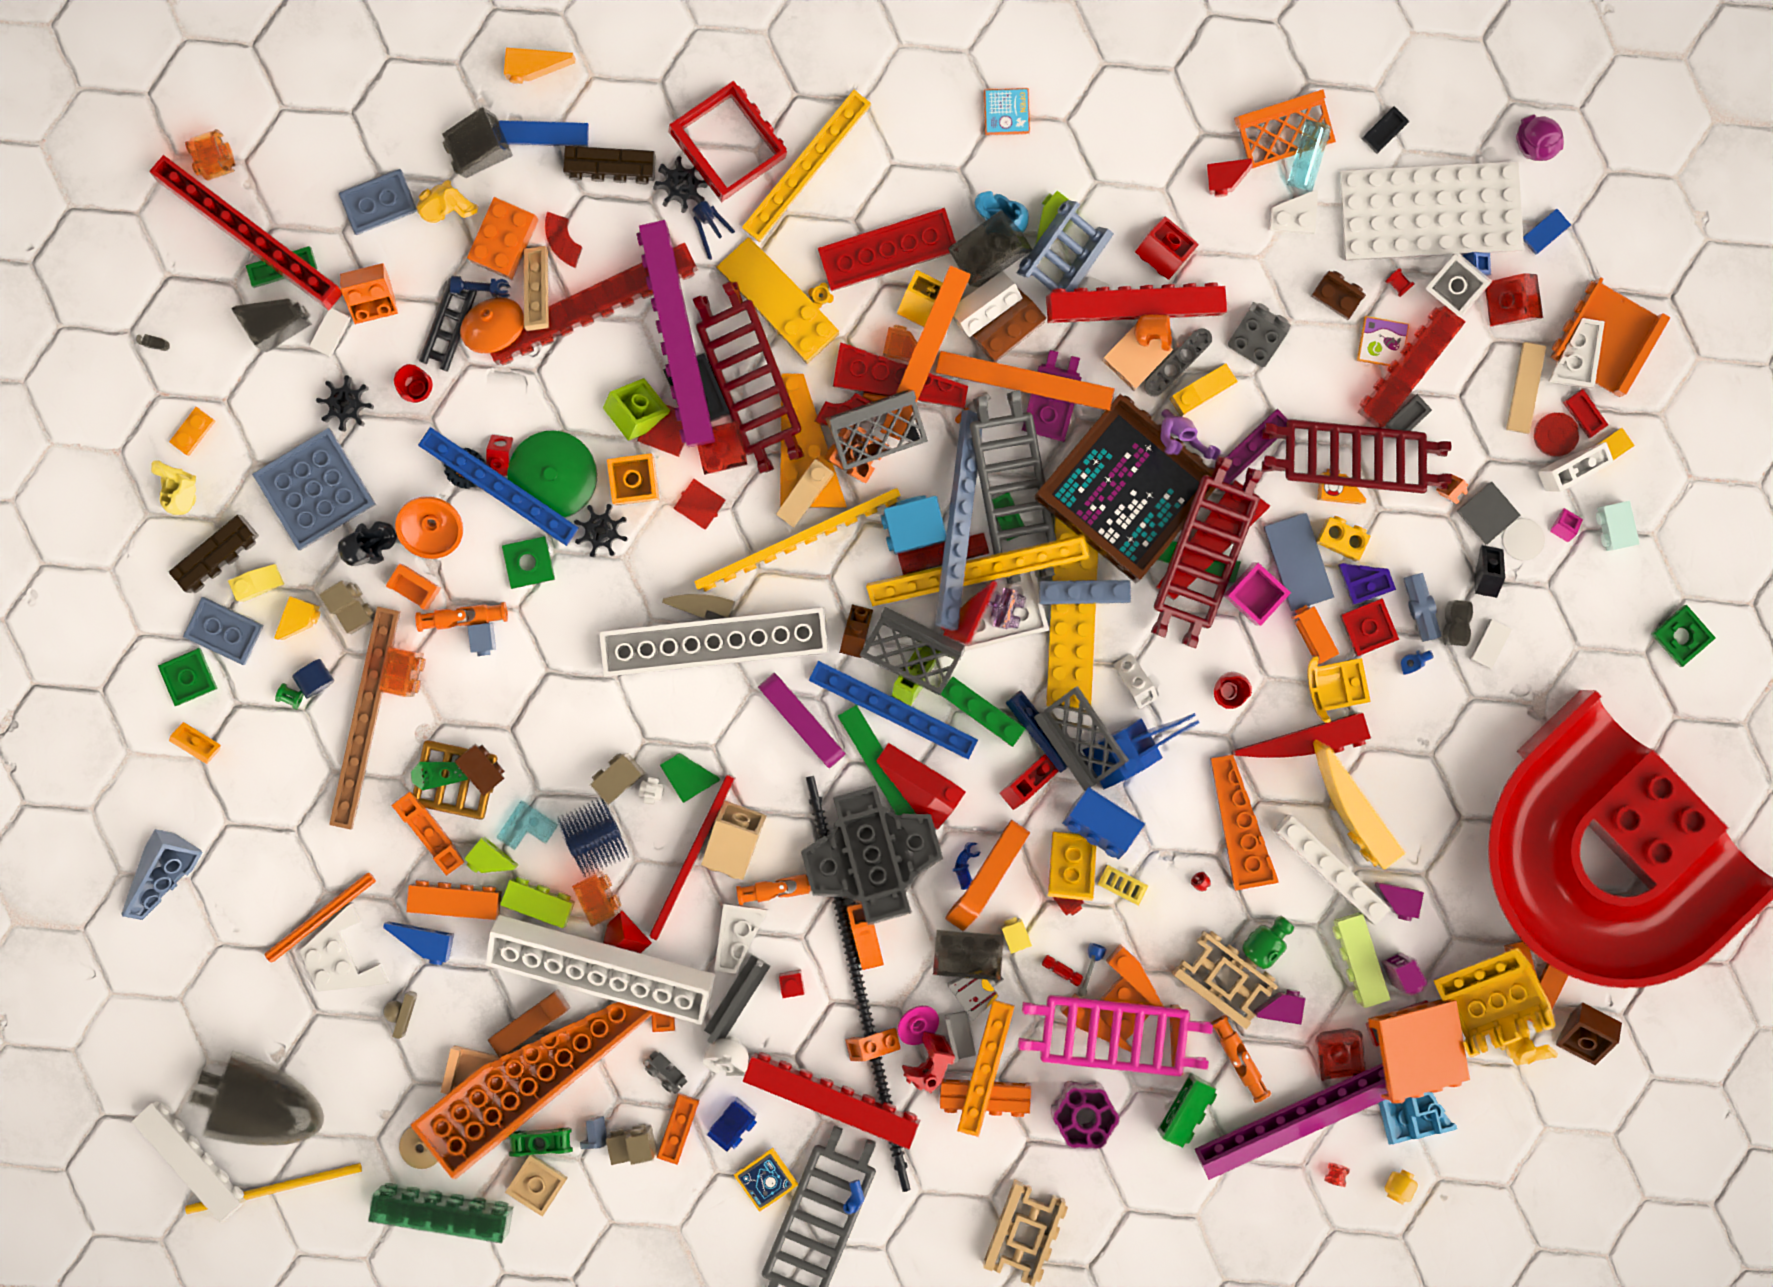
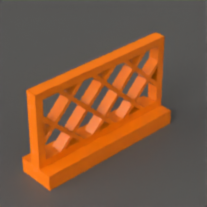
M1324 89L1234 118L1236 126H1238L1247 159L1252 158L1253 168L1336 142L1324 100L1326 98ZM1320 105L1322 112L1319 121L1308 116L1311 108ZM1307 109L1305 114L1300 112L1301 110ZM1292 113L1303 117L1297 128L1287 123ZM1286 116L1284 120L1279 119V117ZM1273 119L1281 123L1276 135L1265 129L1269 121ZM1305 119L1316 124L1311 136L1300 130ZM1264 123L1263 127H1260L1257 124ZM1253 126L1260 130L1255 142L1247 138L1245 128ZM1284 126L1295 131L1290 142L1279 137ZM1319 126L1327 130L1329 140L1321 142L1314 138ZM1263 132L1274 138L1269 149L1258 144ZM1298 133L1308 138L1303 148L1293 145ZM1277 140L1288 145L1285 152L1281 155L1271 151ZM1311 141L1316 142V144L1310 145ZM1255 147L1264 150L1266 154L1262 161L1254 163L1252 153ZM1290 148L1295 149L1294 151L1288 152ZM1269 154L1275 156V157H1272V158L1267 159L1268 156H1269Z

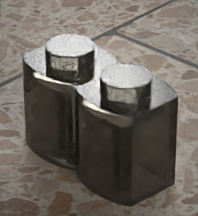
M1452 600L1447 603L1445 608V620L1447 623L1442 634L1444 645L1458 647L1468 645L1471 638L1469 623L1473 617V605L1470 601Z

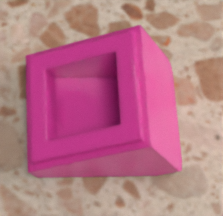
M1564 508L1550 532L1564 541L1570 542L1577 535L1583 519Z

